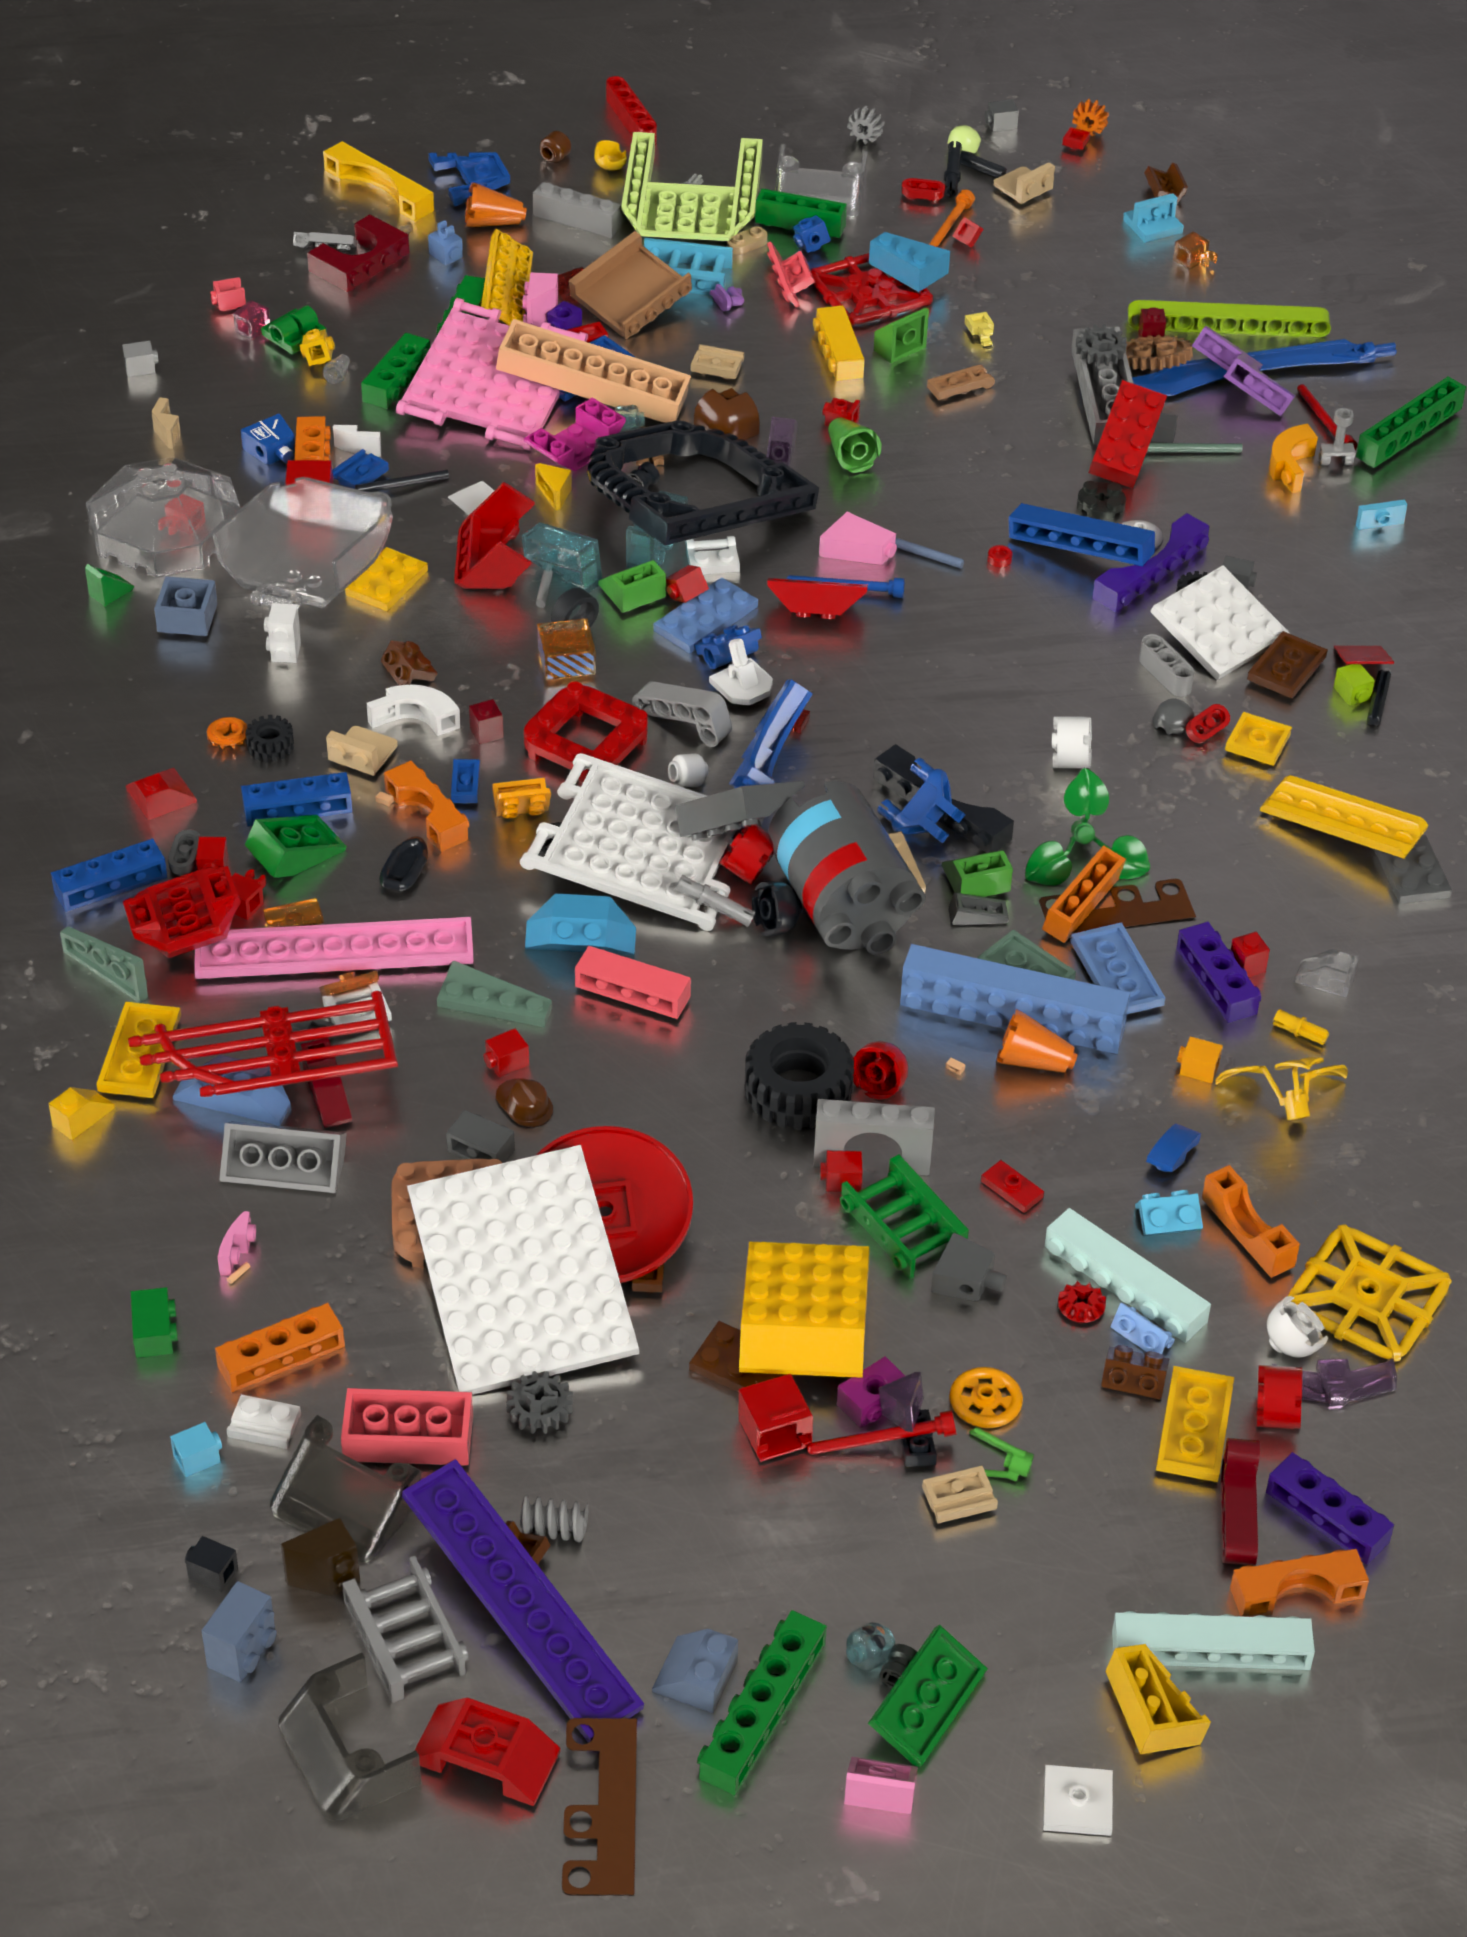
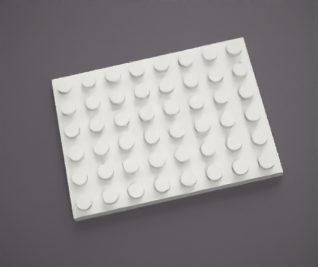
M581 1145L407 1186L459 1392H472V1395L511 1386L512 1382L521 1383V1375H525L529 1379L532 1378L533 1371L537 1372L538 1377H543L545 1371H548L549 1376L639 1354V1346Z

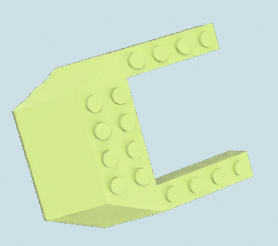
M633 132L621 206L622 211L641 236L730 241L755 216L762 166L763 139L741 138L735 187L651 182L655 157V133Z

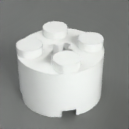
M1054 716V732L1057 733H1052V748H1055L1057 753H1053V768H1090L1092 757L1091 718L1085 716Z

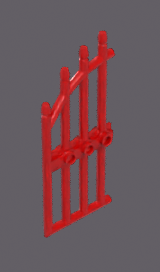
M381 991L372 992V1000L289 1012L288 1007L272 1006L268 1007L267 1010L259 1011L260 1017L167 1031L164 1024H157L154 1027L155 1033L128 1038L129 1047L160 1044L164 1052H157L153 1055L145 1054L140 1056L141 1065L148 1066L153 1065V1063L172 1062L180 1068L174 1072L165 1071L160 1073L162 1083H170L174 1080L197 1079L211 1084L199 1088L201 1097H212L213 1095L218 1096L398 1067ZM375 1011L376 1019L292 1031L291 1023ZM262 1028L264 1034L261 1037L177 1050L172 1043L174 1041ZM379 1030L380 1034L378 1039L296 1051L295 1046L297 1042ZM265 1047L268 1055L204 1066H195L187 1060ZM382 1049L385 1058L300 1071L299 1062ZM270 1067L271 1076L239 1081L220 1076L221 1074Z

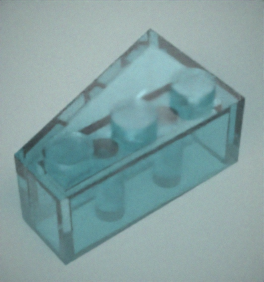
M541 522L521 535L524 557L545 571L549 572L552 570L561 576L562 582L566 584L570 582L588 593L599 586L598 581L602 579L598 539Z

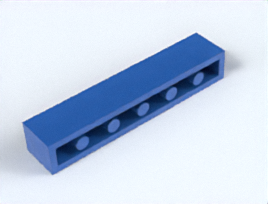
M1023 503L1009 516V538L1138 566H1144L1155 553V531Z

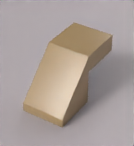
M159 397L151 411L153 428L165 445L173 449L181 435L179 416L170 414L169 399Z

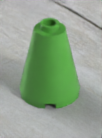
M839 417L830 423L828 433L840 466L853 473L863 472L871 468L876 457H879L881 454L882 444L879 436L872 429L846 418Z

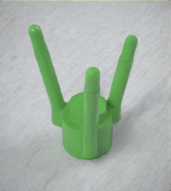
M978 1427L970 1429L969 1433L1007 1453L1004 1467L1009 1468V1470L984 1469L987 1477L1007 1478L1017 1482L1019 1475L1027 1477L1033 1462V1453L1016 1448Z

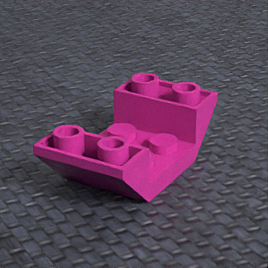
M592 397L576 407V423L556 435H552L543 428H540L525 437L524 442L558 464L577 471L588 464L590 456L594 451L595 440L599 437L619 433L626 422V418Z

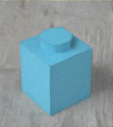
M205 1422L170 1436L173 1456L185 1477L220 1463L219 1450L222 1449L221 1440L217 1432H211Z

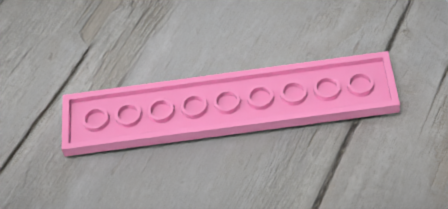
M471 917L229 930L227 939L195 949V979L451 965L452 961H457L461 964H474Z

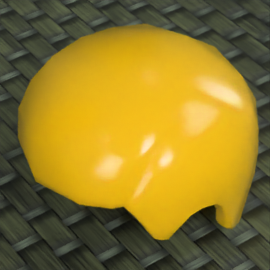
M601 140L596 143L594 159L599 167L607 171H617L625 166L627 161L626 150L621 152L619 143L610 140Z

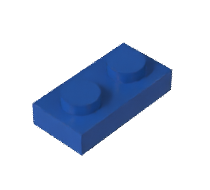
M453 759L451 800L453 803H478L480 759Z

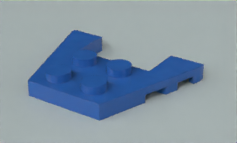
M469 152V156H457L456 153H448V156H437V153H429V162L434 171L457 167L466 185L448 188V196L454 206L467 202V199L472 196V193L469 192L472 182L492 190L510 183V174L497 152Z

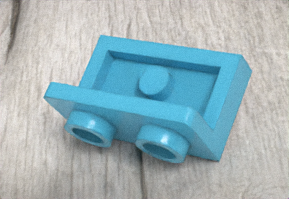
M1188 1190L1171 1192L1170 1197H1160V1193L1143 1195V1199L1135 1204L1136 1210L1140 1211L1143 1236L1203 1229L1198 1193L1189 1194Z

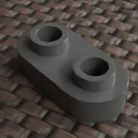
M183 830L175 836L168 855V864L171 872L185 875L195 869L199 837H201L197 831Z

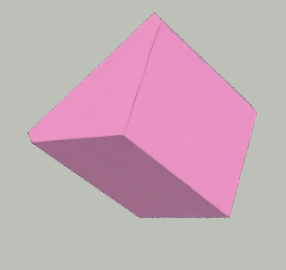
M851 1757L846 1777L844 1804L911 1814L918 1766Z

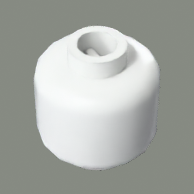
M696 753L676 755L668 765L669 779L675 785L683 788L701 786L709 773L708 764Z

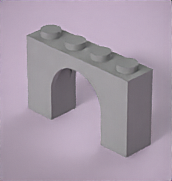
M818 1099L813 1167H820L821 1162H826L827 1151H844L845 1144L852 1137L863 1133H879L889 1136L899 1144L902 1150L901 1157L918 1175H929L935 1107Z

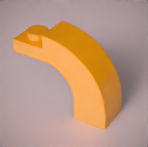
M1308 423L1284 430L1276 437L1272 445L1269 463L1271 478L1273 481L1282 479L1283 483L1287 485L1292 493L1301 491L1304 472L1296 460L1315 456L1318 436Z

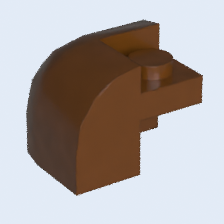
M733 388L718 393L716 390L711 389L704 394L695 408L694 425L704 426L705 430L719 429L724 434L731 433L736 435L738 439L743 440L754 437L760 432L759 413L753 399L747 392L739 394Z

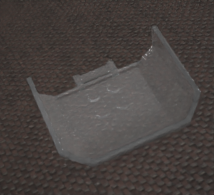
M307 477L296 478V484L281 487L279 482L271 483L213 531L218 562L242 588L253 590L250 601L254 605L261 606L264 604L272 606V603L297 604L299 611L302 604H307L324 609L361 576L380 555L387 541L393 518L392 512L388 508L386 497Z

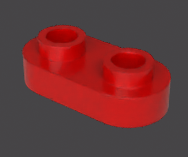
M908 178L902 182L901 192L909 199L919 198L938 201L945 195V185L936 180Z
M1220 704L1211 705L1187 723V736L1195 743L1205 742L1229 724L1230 714Z

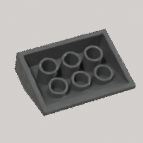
M804 781L741 786L675 805L680 837L691 836L692 841L708 838V836L724 834V829L725 832L740 830V824H742V827L758 825V819L769 817L789 798L805 787Z

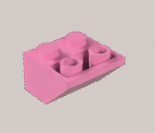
M530 272L529 282L525 281V295H523V309H525L523 322L541 327L543 322H547V313L558 305V274Z

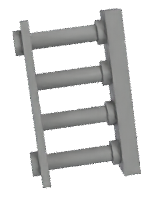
M416 1556L409 1558L410 1575L368 1591L365 1589L360 1590L355 1578L342 1583L344 1602L392 1703L404 1699L403 1685L408 1683V1679L452 1662L461 1677L466 1675L465 1661L469 1660L463 1641L457 1642L430 1587L432 1582L426 1566L420 1567ZM413 1587L417 1588L422 1599L380 1616L377 1614L372 1615L369 1610L371 1603ZM425 1612L429 1613L434 1623L430 1627L391 1642L389 1639L384 1640L381 1635L383 1628ZM438 1637L441 1638L446 1648V1651L402 1667V1665L396 1666L393 1660L396 1653Z

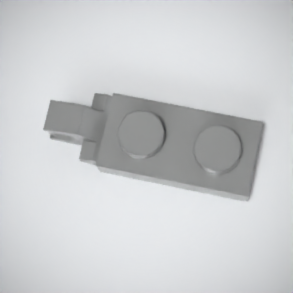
M294 232V247L306 249L309 245H315L316 248L324 243L328 246H335L340 251H350V248H357V240L353 235Z

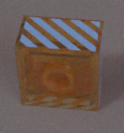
M587 618L537 624L538 650L546 680L596 674V650Z

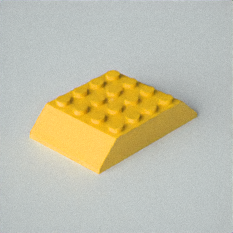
M749 1241L741 1319L739 1372L791 1373V1375L863 1378L869 1246Z

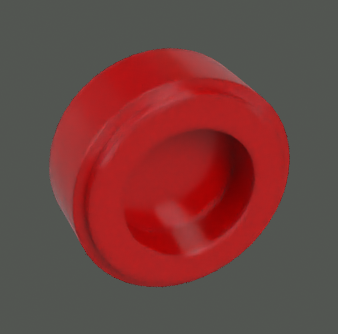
M1003 545L993 546L988 550L987 560L994 567H1007L1012 562V551Z

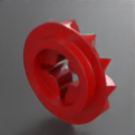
M1077 1280L1073 1286L1066 1284L1064 1290L1059 1292L1058 1307L1061 1313L1068 1319L1075 1322L1088 1323L1099 1319L1106 1309V1297L1102 1295L1100 1288H1093L1090 1282L1087 1285H1081ZM1077 1297H1079V1298L1082 1299V1300L1085 1299V1298H1087V1299H1088L1087 1304H1086L1085 1302H1083V1301L1080 1302V1303H1078V1302H1077Z

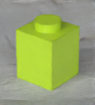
M1350 664L1337 668L1333 688L1349 706L1371 700L1375 680L1361 664Z

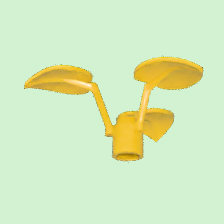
M1307 1057L1300 1060H1288L1275 1065V1070L1292 1068L1294 1090L1286 1091V1097H1283L1266 1066L1234 1067L1222 1072L1215 1082L1218 1085L1225 1078L1245 1072L1264 1074L1278 1097L1280 1106L1285 1105L1287 1120L1289 1121L1310 1117L1308 1092L1309 1081L1312 1078L1334 1075L1346 1079L1348 1070L1345 1065H1331L1299 1075L1300 1079L1304 1078L1302 1090L1299 1089L1298 1067L1309 1070L1312 1065L1324 1062V1058Z

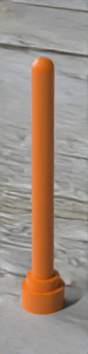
M961 190L957 195L956 206L929 245L938 247L962 211L972 206L975 196L970 190Z

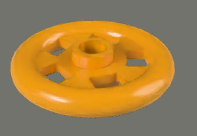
M977 1367L963 1372L954 1380L949 1392L950 1403L957 1416L966 1423L980 1428H997L1010 1423L1019 1414L1023 1404V1394L1016 1380L1006 1372L991 1367ZM989 1379L992 1380V1384H979L978 1380ZM965 1387L973 1389L971 1397L962 1395ZM1006 1388L1010 1396L1002 1397L999 1389ZM982 1394H989V1395H991V1396L986 1397V1396H983ZM971 1405H974L982 1410V1412L976 1414L970 1411L969 1408ZM1001 1405L1005 1411L996 1415L992 1410Z

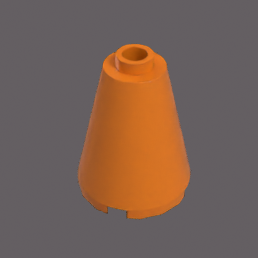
M471 183L469 192L472 193V196L467 199L465 211L466 227L517 225L521 223V220L525 221L527 208L523 207V202L478 183Z
M1016 1009L1002 1040L1003 1048L1002 1050L999 1049L996 1062L1065 1073L1067 1068L1073 1069L1078 1054L1074 1053L1075 1046L1024 1012Z

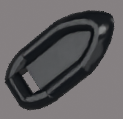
M419 836L408 838L392 850L380 872L379 880L384 889L402 892L416 882L428 858V849L423 838Z

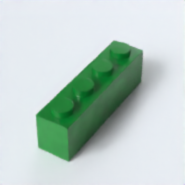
M761 189L756 199L755 223L794 230L793 226L799 224L802 219L811 218L816 215L824 221L831 238H840L846 227L847 204Z
M464 276L461 284L457 285L455 296L451 297L448 310L444 311L442 322L437 325V335L451 312L456 298L464 299L466 303L481 306L485 278ZM462 311V313L482 318V316Z

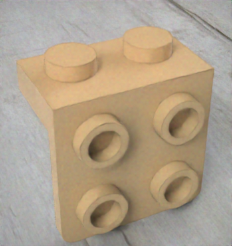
M1047 163L1032 171L1027 167H1019L996 178L993 185L1022 204L1053 189L1055 166Z
M360 726L351 727L346 735L331 730L326 736L328 760L373 776L398 746L396 739Z

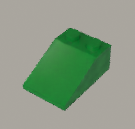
M318 815L255 819L245 846L253 854L254 858L266 868L271 876L277 878L295 876L344 852L347 848Z

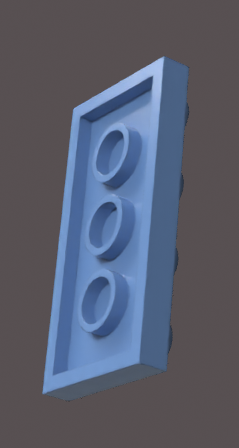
M721 577L709 585L707 591L681 604L653 623V631L691 654L696 650L694 645L703 642V637L710 634H720L724 628L733 625L758 607V599Z
M1122 922L1071 934L1070 942L1095 985L1130 992L1127 1014L1164 1006L1165 996Z

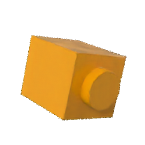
M1190 1036L1187 1046H1181L1177 1057V1062L1181 1063L1179 1075L1212 1084L1220 1065L1223 1045Z

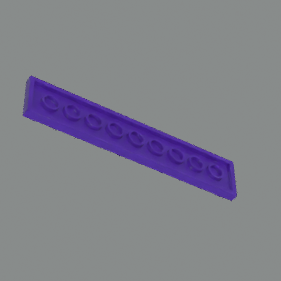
M456 1459L402 1491V1498L570 1719L630 1718L643 1710L644 1702ZM585 1724L576 1726L587 1742H591L594 1737L593 1729Z

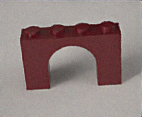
M369 214L354 223L357 243L371 251L359 255H349L322 243L307 253L309 272L349 292L409 254V234Z

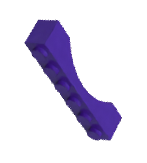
M1188 513L1184 514L1172 523L1170 539L1166 546L1157 555L1150 558L1144 566L1132 565L1122 568H1110L1096 578L1092 599L1114 612H1117L1123 606H1127L1131 600L1143 594L1153 584L1158 583L1169 572H1173L1184 561H1188L1199 550L1204 549L1209 542L1210 526Z

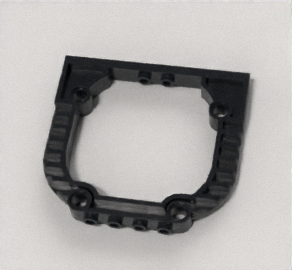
M672 421L599 437L595 440L594 451L587 464V476L591 485L595 486L598 492L603 493L606 498L612 500L617 506H621L625 512L629 513V520L663 545L816 509L819 487L785 463L776 464L774 460L767 458L764 453L757 451L755 447L749 445L745 440L738 439L736 435L731 433L724 434L719 429L705 430L704 426L692 425L686 421ZM665 454L677 456L702 454L728 464L755 483L759 496L700 510L695 505L671 501V498L664 493L647 490L621 471L625 463Z

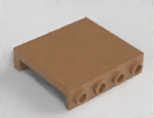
M634 231L569 280L571 297L626 340L633 334L638 333L647 323L655 320L660 313L669 309L681 297L686 296L692 290V283L689 272L682 277L642 245L641 235Z

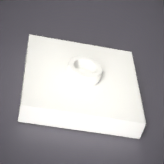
M1045 1765L1043 1830L1111 1836L1113 1770Z

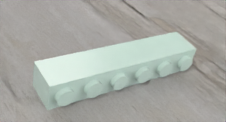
M1068 1208L1047 1227L1045 1247L1052 1254L1061 1257L1071 1264L1075 1270L1084 1273L1100 1287L1112 1292L1123 1303L1136 1308L1145 1318L1154 1321L1166 1331L1171 1332L1172 1336L1186 1343L1208 1323L1211 1303L1071 1208Z
M1127 1611L1115 1613L1112 1629L1113 1652L1115 1648L1146 1644L1164 1666L1310 1670L1315 1653L1311 1619L1296 1616L1276 1618L1263 1615L1243 1617L1231 1614L1211 1616L1198 1613L1179 1615L1166 1612L1147 1614Z

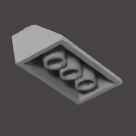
M544 182L533 192V216L610 238L628 220L621 209L622 204L612 202L611 200H604L590 194H583L572 189Z
M237 1121L227 1122L224 1128L220 1181L336 1193L344 1163L347 1133Z

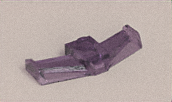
M1348 1359L1317 1360V1372L1302 1370L1303 1400L1328 1403L1330 1405H1346L1348 1402L1397 1390V1373L1393 1359H1389L1385 1363L1350 1371Z

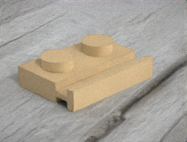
M699 345V350H697L691 363V371L736 379L741 363L744 361V352Z
M983 1466L923 1480L922 1488L932 1512L935 1513L937 1524L997 1509L998 1501L993 1495V1489Z

